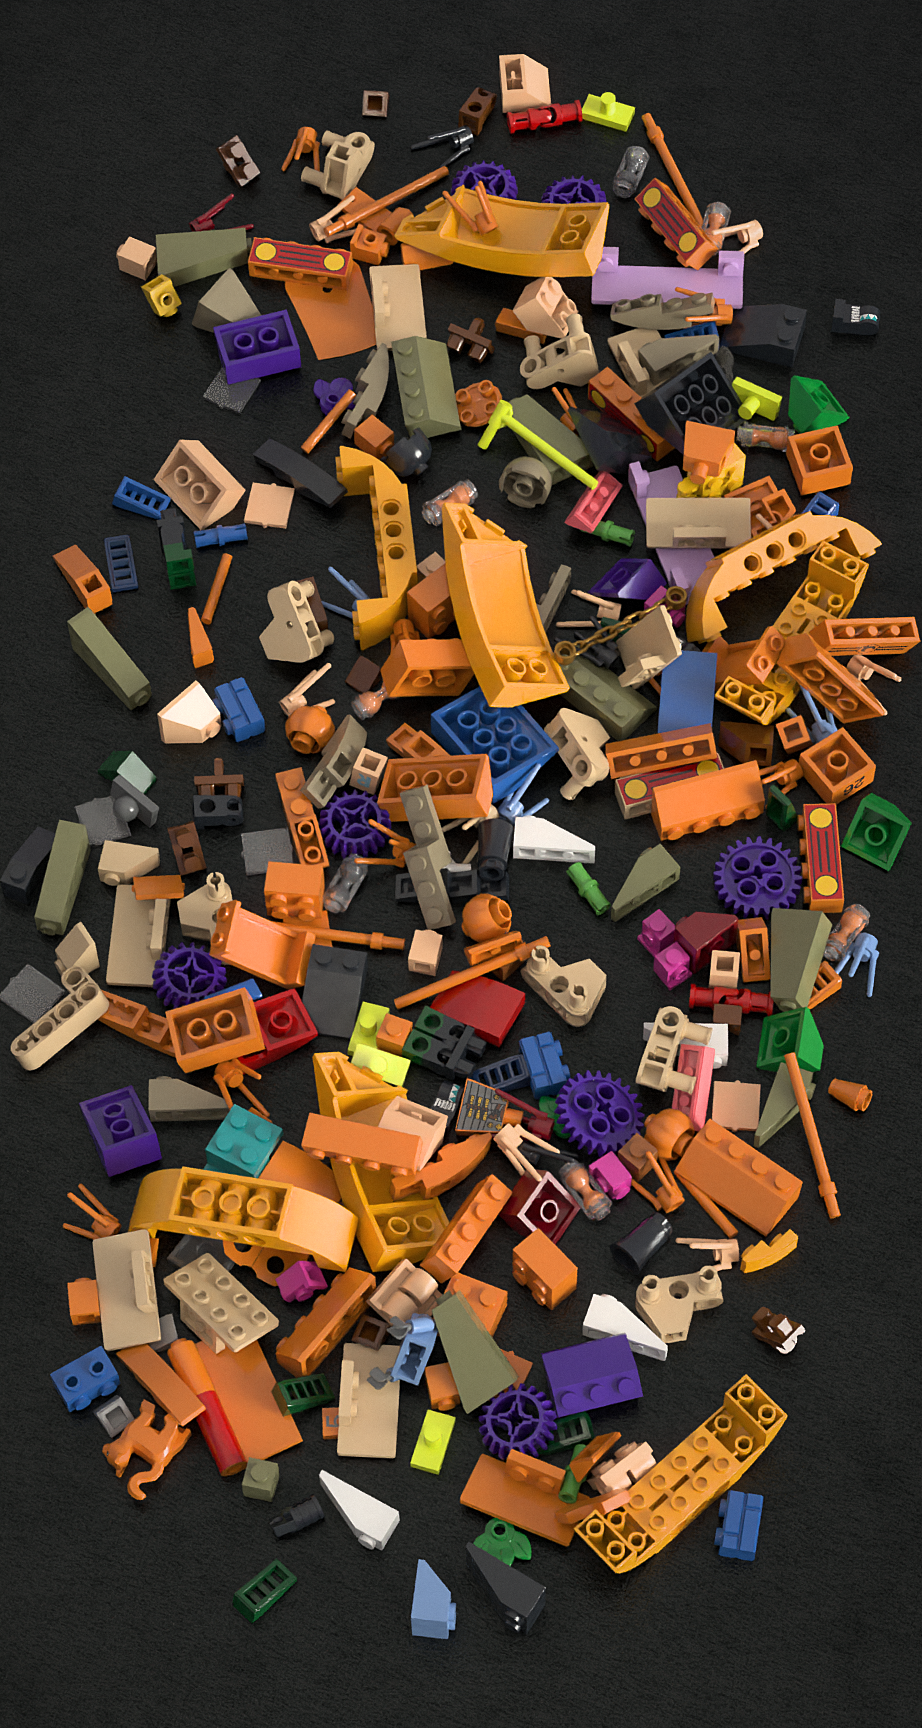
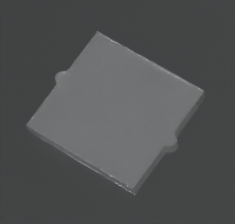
M221 368L203 395V399L218 405L220 409L225 408L240 415L261 380L254 378L228 385L223 368Z
M113 796L102 799L94 798L92 802L75 806L80 824L86 825L90 848L104 844L105 840L115 841L131 836L127 822L117 819L113 813V803L116 801Z
M288 828L241 834L243 843L241 856L245 858L247 875L267 873L268 861L293 863L292 851L294 847L290 845Z
M27 964L15 978L12 977L10 979V984L0 993V1000L34 1024L47 1011L53 1008L52 1006L65 991Z

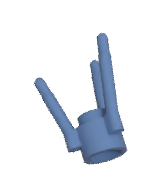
M333 567L328 568V571L357 598L352 605L354 611H357V600L370 599L353 580L348 582ZM321 601L323 607L353 619L352 612Z
M800 685L816 720V723L811 726L812 732L807 728L814 745L836 732L837 728L834 724L832 713L826 707L828 723L826 720L821 719L810 693ZM786 708V712L791 719L797 717L790 708Z
M537 763L513 798L514 792L504 798L502 804L497 809L499 819L505 820L514 826L516 817L531 816L549 802V799L545 798L524 814L522 812L524 806L519 802V799L540 769L541 764Z
M859 933L855 942L850 943L847 952L836 966L835 972L839 974L852 954L854 961L848 973L849 977L854 976L860 961L866 962L870 959L867 996L871 997L876 960L879 952L875 950L878 940L868 933Z

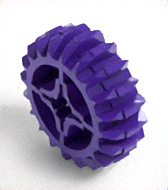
M483 160L479 165L473 161L472 167L465 165L463 171H458L456 178H453L451 196L455 194V189L463 184L466 189L472 187L471 190L475 191L478 181H482L487 194L497 196L498 191L502 190L503 192L498 197L517 200L518 187H516L515 177L511 176L510 169L504 170L503 164L496 167L494 161L491 164H486Z
M572 175L568 180L562 177L561 182L554 180L552 186H547L541 198V203L553 204L607 202L604 191H601L600 185H594L592 179L585 181L583 175L580 179H575Z
M354 789L353 795H348L343 791L342 798L334 795L332 798L333 803L327 802L325 810L320 812L318 826L326 848L332 847L334 855L341 851L343 859L348 854H351L353 859L357 858L359 854L367 858L369 851L376 855L378 852L377 847L384 848L385 839H389L390 836L376 828H371L368 823V817H373L377 823L390 829L392 825L388 811L380 809L377 804L378 797H376V794L368 798L366 790L362 795H358L356 789ZM336 820L340 822L342 827L340 834L333 827Z
M183 942L179 944L178 949L171 946L168 953L164 951L161 953L160 960L155 962V970L152 972V979L154 980L152 986L153 989L158 990L157 998H165L164 1005L173 1004V1009L202 1001L205 996L223 990L227 979L224 977L226 974L225 968L220 967L222 961L213 959L214 957L209 955L210 952L206 953L204 945L200 949H196L194 942L190 944L189 948H186ZM186 963V965L183 967H175V969H171L176 965ZM188 971H190V978H191V984H190V986H189V979H188V976H187V975H188ZM204 988H207L206 990L200 993L192 994L195 990H203Z
M520 1383L516 1390L511 1384L508 1386V1392L504 1393L502 1390L498 1393L499 1397L495 1399L493 1396L489 1399L491 1402L490 1406L482 1405V1410L487 1415L479 1416V1421L483 1424L479 1428V1432L481 1435H484L482 1441L486 1446H490L489 1450L492 1454L498 1453L499 1458L505 1460L511 1449H514L526 1455L532 1453L535 1458H538V1448L541 1447L543 1450H547L548 1446L545 1440H554L553 1434L549 1431L557 1429V1424L553 1422L557 1418V1414L551 1410L554 1405L551 1400H546L547 1396L544 1392L537 1393L538 1390L534 1386L527 1390L525 1384ZM526 1404H530L538 1409L539 1419H534L532 1415H527ZM512 1406V1408L508 1412L503 1413L506 1409ZM519 1419H522V1420H523V1422H522L521 1424L518 1423L519 1426H517V1427H514V1426H513V1424H514L515 1422H517V1420H519ZM497 1427H502L504 1430L509 1431L510 1442L503 1441L498 1437ZM529 1433H533L529 1438L524 1440L526 1435H528Z

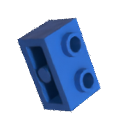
M102 1346L50 1374L53 1385L69 1412L75 1409H84L91 1403V1400L100 1395H109L121 1384L118 1373Z

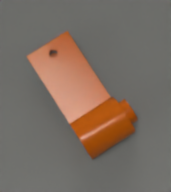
M356 187L340 203L352 195L355 196L354 202H350L341 211L345 214H352L375 202V200ZM401 207L396 208L393 212L383 208L358 221V223L368 230L386 234L387 242L390 245H395L399 240H396L394 235L402 220L411 214L413 215V213L409 209Z

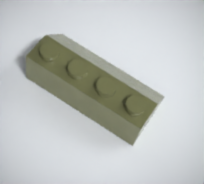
M419 336L392 341L404 421L410 437L414 435L412 431L418 427L425 433L427 438L461 430L446 343Z
M580 655L576 656L574 661L568 665L559 664L570 687L568 692L561 693L560 695L586 716L597 719L605 731L617 741L625 740L657 710L654 704L630 685L621 687L618 676L611 670H607L604 666L599 668L595 663Z

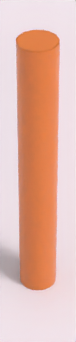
M348 389L300 447L305 453L309 454L357 396L352 390Z
M224 553L222 555L201 621L205 624H211L232 561L230 554Z
M676 1175L729 1239H732L739 1233L705 1193Z

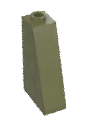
M245 228L156 235L158 276L163 274L168 277L173 283L172 286L175 287L228 270L229 268L247 264L248 253L251 252L252 248L251 238H246Z
M529 395L514 398L508 402L512 405V417L582 470L594 466L582 439ZM514 432L529 457L535 458L547 466L551 473L552 485L573 476Z
M87 607L67 621L72 649L130 710L145 704L152 696L150 682L93 611Z
M59 820L35 913L37 930L47 935H55V933L64 935L91 852L86 825Z
M773 908L771 998L783 1012L808 1007L832 927L831 922L822 911Z
M449 1290L435 1300L438 1305L431 1311L464 1410L468 1414L513 1384L519 1376L462 1292L459 1290L452 1295Z

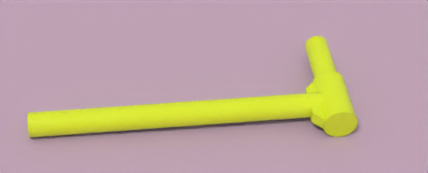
M504 400L499 401L488 421L489 425L478 443L480 448L486 450L497 430L508 426L592 490L597 487L599 482L515 420L512 417L513 411L510 403Z

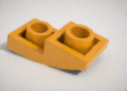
M789 1229L784 1235L778 1234L769 1246L762 1240L756 1246L750 1245L741 1255L740 1270L744 1273L753 1272L779 1261L796 1248L798 1236Z

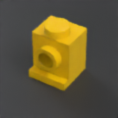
M163 274L141 288L154 313L159 316L169 317L178 311L177 306L182 303L172 286L171 279ZM165 296H168V299L163 301V298Z

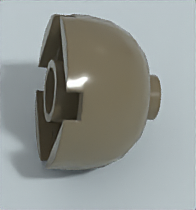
M526 456L518 457L508 463L499 479V488L501 492L504 489L508 494L507 499L518 506L534 508L536 504L540 503L541 505L544 504L552 486L551 473L547 466L535 458Z

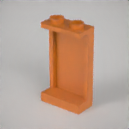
M769 626L759 640L729 645L720 636L708 642L702 652L717 653L715 690H719L728 676L745 685L763 683L781 654L785 643L784 637L773 626Z
M237 900L221 904L217 912L215 932L211 938L210 956L288 990L305 986L312 945L316 937L315 934L309 931L301 933L291 931L240 908L241 902Z

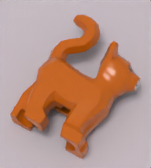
M145 1399L139 1409L140 1416L125 1427L119 1439L105 1444L102 1449V1453L106 1456L108 1463L116 1469V1476L119 1478L126 1469L132 1453L139 1455L152 1465L150 1471L138 1472L129 1479L127 1484L128 1493L137 1500H143L146 1497V1494L140 1490L139 1485L145 1482L156 1481L162 1475L164 1467L184 1447L191 1436V1430L178 1427V1422L169 1414L164 1418L165 1426L161 1431L152 1428L151 1425L155 1419V1405Z

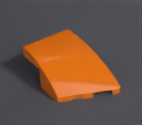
M770 475L725 494L723 497L750 499L751 538L767 530L756 518V514H760L774 526L790 518L796 512L785 489L778 491Z

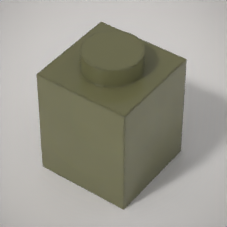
M249 1457L242 1482L244 1496L273 1502L280 1475L278 1463Z

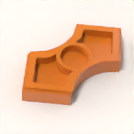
M614 1489L594 1498L579 1500L555 1512L558 1522L573 1524L585 1519L595 1509L600 1514H606L630 1502L631 1498L627 1490Z

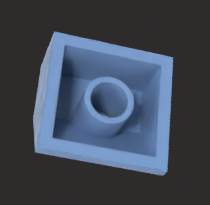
M418 1560L411 1613L412 1635L448 1639L449 1630H455L456 1603H451V1592L426 1561Z

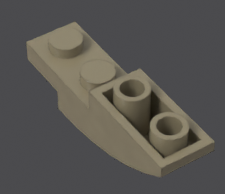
M713 292L707 294L696 293L691 297L683 299L672 298L667 302H663L661 294H646L638 299H621L613 303L610 316L613 321L637 328L656 330L681 329L692 326V322L685 321L686 317L713 313L715 299Z
M381 343L377 351L374 349L371 351L366 361L369 364L366 369L361 368L355 379L358 382L355 391L357 396L353 402L355 408L353 411L348 409L341 422L345 424L342 435L350 439L354 434V429L359 426L361 421H365L371 415L376 416L385 393L389 372V356L387 345Z
M350 714L345 717L321 752L323 758L300 790L318 809L325 807L337 787L345 785L352 774L353 767L362 748L365 746L367 732Z

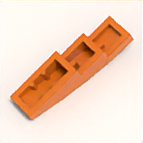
M101 990L109 1001V1007L97 1020L147 1046L176 1058L167 1018L149 1012L147 1006Z
M147 1344L123 1348L116 1353L120 1362L134 1374L137 1381L152 1394L155 1401L182 1427L206 1409L180 1377Z

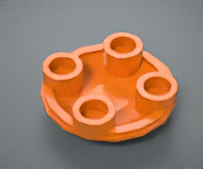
M483 380L480 383L472 384L456 392L455 396L460 422L469 427L484 426L488 423L499 401L502 400L499 389L491 381Z

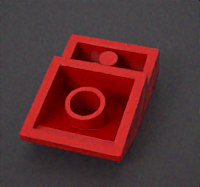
M451 971L449 976L459 973L460 971ZM478 976L439 992L430 1008L463 1023L465 1026L469 1025L475 1028L476 1036L500 1047L525 1004V993L503 983Z
M295 988L254 1002L265 1049L237 1057L241 1064L256 1070L284 1057L318 1036V1032Z

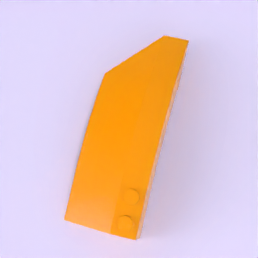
M463 184L455 189L456 192L451 197L475 222L474 216L483 210L476 191L466 189ZM487 194L493 215L499 227L481 236L479 230L473 233L465 219L447 199L444 200L441 197L425 206L426 211L416 217L411 214L404 218L394 235L396 240L449 261L479 269L534 277L594 276L602 257L609 204L608 202L574 204L536 203Z
M444 502L442 505L445 564L450 596L463 646L489 707H515L568 692L570 687L558 662L554 658V653L544 631L535 602L525 552L527 545L520 540L512 541L503 535L505 530L489 519L484 522L472 514L474 509L467 504Z
M340 1052L314 1053L312 1057L320 1115L378 1127L385 1109L396 1096L407 1100L406 1093L408 1090L399 1085L393 1087L382 1081L383 1076L373 1072L364 1065L362 1069L347 1061L349 1057ZM330 1157L344 1207L359 1218L355 1234L372 1271L393 1270L405 1258L411 1264L424 1260L449 1224V1220L438 1197L423 1200L420 1192L393 1201L389 1190L391 1179L395 1175L391 1174L390 1170L380 1168L379 1171H371L363 1168V1164L352 1162L350 1166L335 1162V1158Z

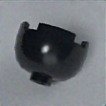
M420 427L412 431L414 435L410 438H402L385 453L387 456L380 459L394 474L407 477L415 473L416 476H419L429 467L426 462L431 457L432 447L429 439Z

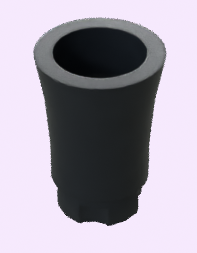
M486 819L477 826V866L479 867V876L484 880L498 881L504 877L509 849L515 832L514 827L505 820Z
M652 1213L624 1237L611 1244V1254L627 1272L638 1275L647 1261L667 1241V1237L673 1233L672 1225L660 1213Z

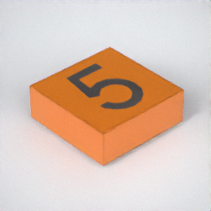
M339 1407L322 1408L323 1439H338Z

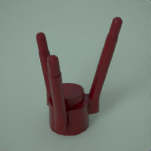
M231 193L206 213L189 222L191 231L213 230L215 226L211 217L222 210L225 204L234 198V194ZM247 224L229 229L245 228V230L252 229L254 225Z
M500 1089L495 1090L497 1095L533 1114L531 1119L524 1116L522 1118V1123L529 1124L528 1132H531L532 1135L539 1139H550L555 1119L549 1118L548 1113L539 1111ZM491 1133L492 1138H494L498 1133ZM520 1136L522 1140H528L527 1138Z

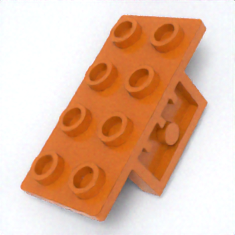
M511 1449L506 1463L481 1454L460 1497L461 1504L564 1546H569L575 1533L574 1528L580 1522L578 1521L573 1524L558 1522L555 1512L571 1505L561 1501L558 1497L566 1471L514 1449ZM578 1492L576 1502L589 1499L588 1496Z

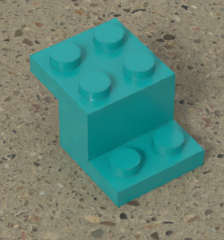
M234 1104L205 1149L207 1164L203 1170L259 1178L270 1161V1154L284 1134L283 1129Z

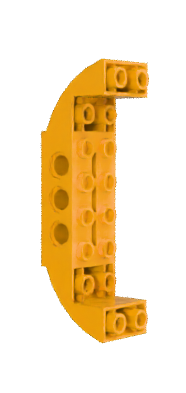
M340 446V457H335L337 481L348 490L344 496L370 494L382 598L357 600V611H352L354 640H360V648L365 650L390 636L394 632L393 624L398 620L405 619L408 614L407 592L418 584L407 484H401L394 472L383 462L358 449Z
M811 511L791 516L705 562L707 568L698 578L690 594L687 606V641H698L701 644L706 641L711 642L722 636L720 631L727 628V625L715 602L728 597L731 591L740 590L752 584L751 580L758 577L763 578L773 573L774 568L790 564L796 560L795 557L816 550L818 548L817 545L821 544L822 541L827 543L832 541L835 547L858 559H865L875 554L874 548L882 545V543L870 531L843 517L831 515L813 516Z
M822 541L810 558L808 576L773 627L786 640V637L804 633L810 635L809 631L824 620L846 619L859 593L869 564ZM776 662L765 681L760 684L745 685L728 676L715 694V698L763 725H768L783 712L785 713L786 708L789 707L801 687Z
M182 1166V1169L155 1171L143 1178L127 1233L146 1229L149 1232V1238H155L157 1230H164L313 1255L318 1268L346 1272L359 1218L340 1204L313 1192L295 1187L293 1184Z
M746 1374L725 1393L722 1407L628 1490L631 1498L630 1502L606 1514H600L595 1509L574 1528V1531L615 1573H623L638 1566L655 1553L657 1554L741 1478L742 1474L753 1464L778 1433L788 1415Z

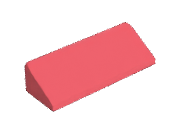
M600 471L594 477L599 482L594 490L589 487L586 488L565 520V524L589 533L595 530L623 486L610 473Z
M681 1044L677 1072L695 1076L696 1083L692 1094L674 1089L672 1109H677L686 1114L691 1119L695 1131L699 1132L705 1125L715 1049L705 1046Z

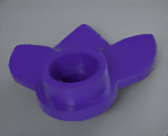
M336 378L331 384L318 379L314 384L313 391L314 395L320 399L321 411L328 415L348 389L353 390V384L347 378ZM354 399L345 410H353L355 408V405H353Z

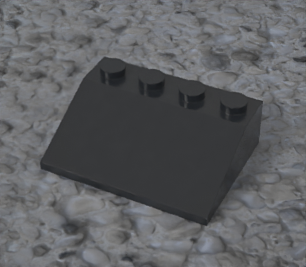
M712 352L691 362L634 403L647 426L683 455L686 421L734 430L748 420L739 415L738 409L743 403Z

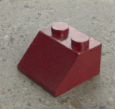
M695 912L689 917H682L676 923L673 943L677 941L689 955V970L694 975L711 962L712 950L726 951L736 944L739 919L735 915Z
M526 1169L513 1188L512 1195L498 1215L514 1231L527 1238L539 1228L556 1245L581 1206L549 1171L535 1169L542 1178L538 1182Z

